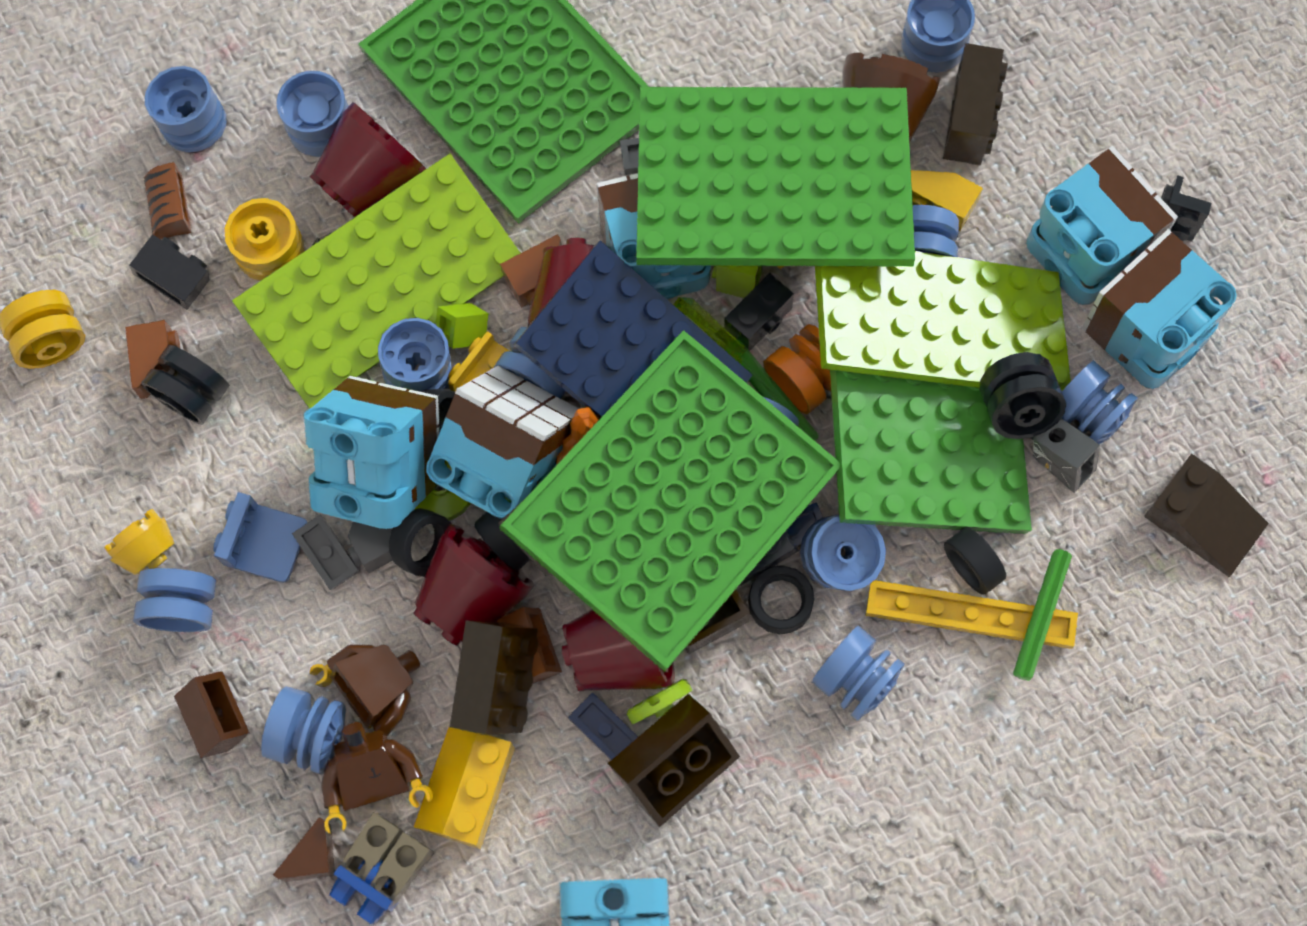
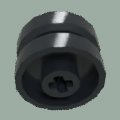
M168 344L158 358L160 366L166 372L159 369H151L140 385L170 410L194 423L203 425L213 411L211 404L205 398L219 401L230 385L218 372L197 357L181 348Z
M1023 352L1006 356L988 367L980 379L979 390L987 407L991 423L995 431L1005 438L1025 439L1035 437L1055 426L1065 414L1066 401L1049 360L1040 354Z

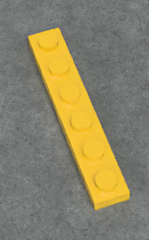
M874 580L869 585L865 616L1024 641L1035 606ZM1055 609L1043 645L1072 649L1075 645L1078 613Z

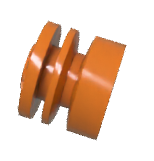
M807 324L799 331L800 335L795 334L789 339L791 349L781 346L763 361L766 373L776 382L796 408L804 414H809L826 400L824 389L831 392L830 370L821 369L819 328L811 324Z

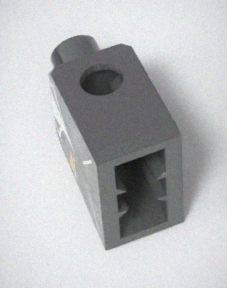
M1062 418L1047 432L1031 438L1034 441L1033 457L1074 493L1097 470L1100 445Z

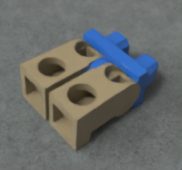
M373 812L341 865L334 872V875L338 878L329 896L347 906L356 892H360L367 899L356 914L368 923L375 925L386 911L393 912L398 901L405 894L414 878L435 852L380 814Z

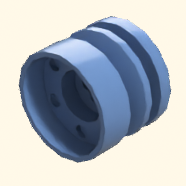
M187 66L171 67L160 72L149 83L145 92V107L167 143L176 150L184 152L202 151L212 146L222 136L226 127V112L206 76L200 71Z
M409 318L392 324L382 334L378 345V356L385 384L419 392L431 389H447L449 387L448 376L452 370L448 340L442 329L431 321L421 318ZM416 365H420V366L418 367V370L414 371L415 368H416Z
M1093 360L1062 391L1066 401L1065 414L1062 416V419L1069 424L1076 419L1080 423L1077 429L1084 434L1089 430L1092 433L1090 438L1101 444L1110 439L1124 424L1138 398L1131 393L1119 403L1116 399L1125 389L1122 384L1107 393L1103 388L1111 375Z
M860 626L851 631L812 679V683L828 697L835 694L841 688L845 689L847 693L840 705L842 709H846L854 699L858 700L860 703L851 714L857 721L865 714L875 710L896 685L900 671L905 666L901 660L897 659L888 669H885L883 665L891 655L889 650L882 652L873 659L869 654L876 640Z
M287 686L284 687L277 695L265 724L261 745L262 756L266 759L288 764L297 753V767L306 770L310 766L312 772L322 775L327 761L335 756L334 746L342 740V729L344 728L346 716L345 704L336 700L329 704V700L321 696L311 708V695L308 692Z

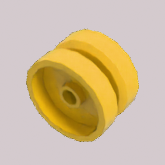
M268 198L251 199L239 205L229 215L224 228L225 242L239 268L255 280H263L305 251L303 236L290 210L280 202Z
M55 289L40 290L26 294L4 307L0 313V330L3 337L9 342V350L19 367L34 369L56 364L69 358L85 343L86 335L80 322L74 317V309L68 296L62 291Z

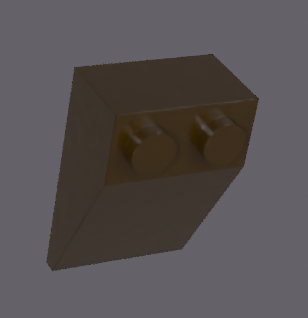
M1193 454L1181 465L1144 515L1149 521L1228 577L1233 574L1269 524L1219 472Z

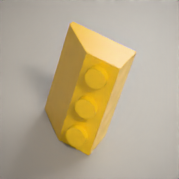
M448 727L428 787L433 792L432 800L428 802L426 794L424 795L414 828L481 850L515 750L512 742L490 735Z

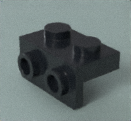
M1177 175L1172 185L1166 184L1161 199L1178 216L1170 231L1181 241H1193L1208 217L1212 203L1180 194L1184 177Z

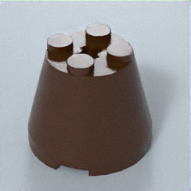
M857 52L849 54L845 58L842 70V88H907L910 143L937 94L940 78L936 76L931 78L927 75V67L907 59L882 54L881 58L870 57L869 59H864V54Z

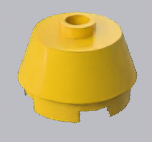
M153 508L144 514L148 520L143 517L141 520L131 523L112 539L113 542L104 547L112 557L111 562L135 576L147 567L155 569L168 559L164 553L175 544L165 517L161 518Z

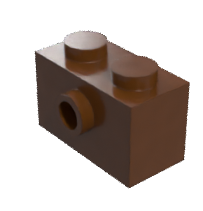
M223 671L194 677L174 696L200 758L228 752L250 734Z

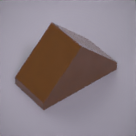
M319 817L273 875L284 882L335 876L331 824H329L331 831L329 834L324 827L325 820Z

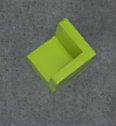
M472 303L437 306L436 326L442 329L450 348L469 347L477 337L482 338L487 332L489 313Z

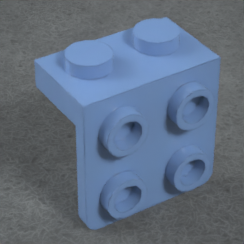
M238 492L235 501H231L227 507L225 514L227 522L223 533L219 532L213 546L214 556L224 566L281 583L287 582L301 548L292 533L308 522L305 518L258 505L251 495Z

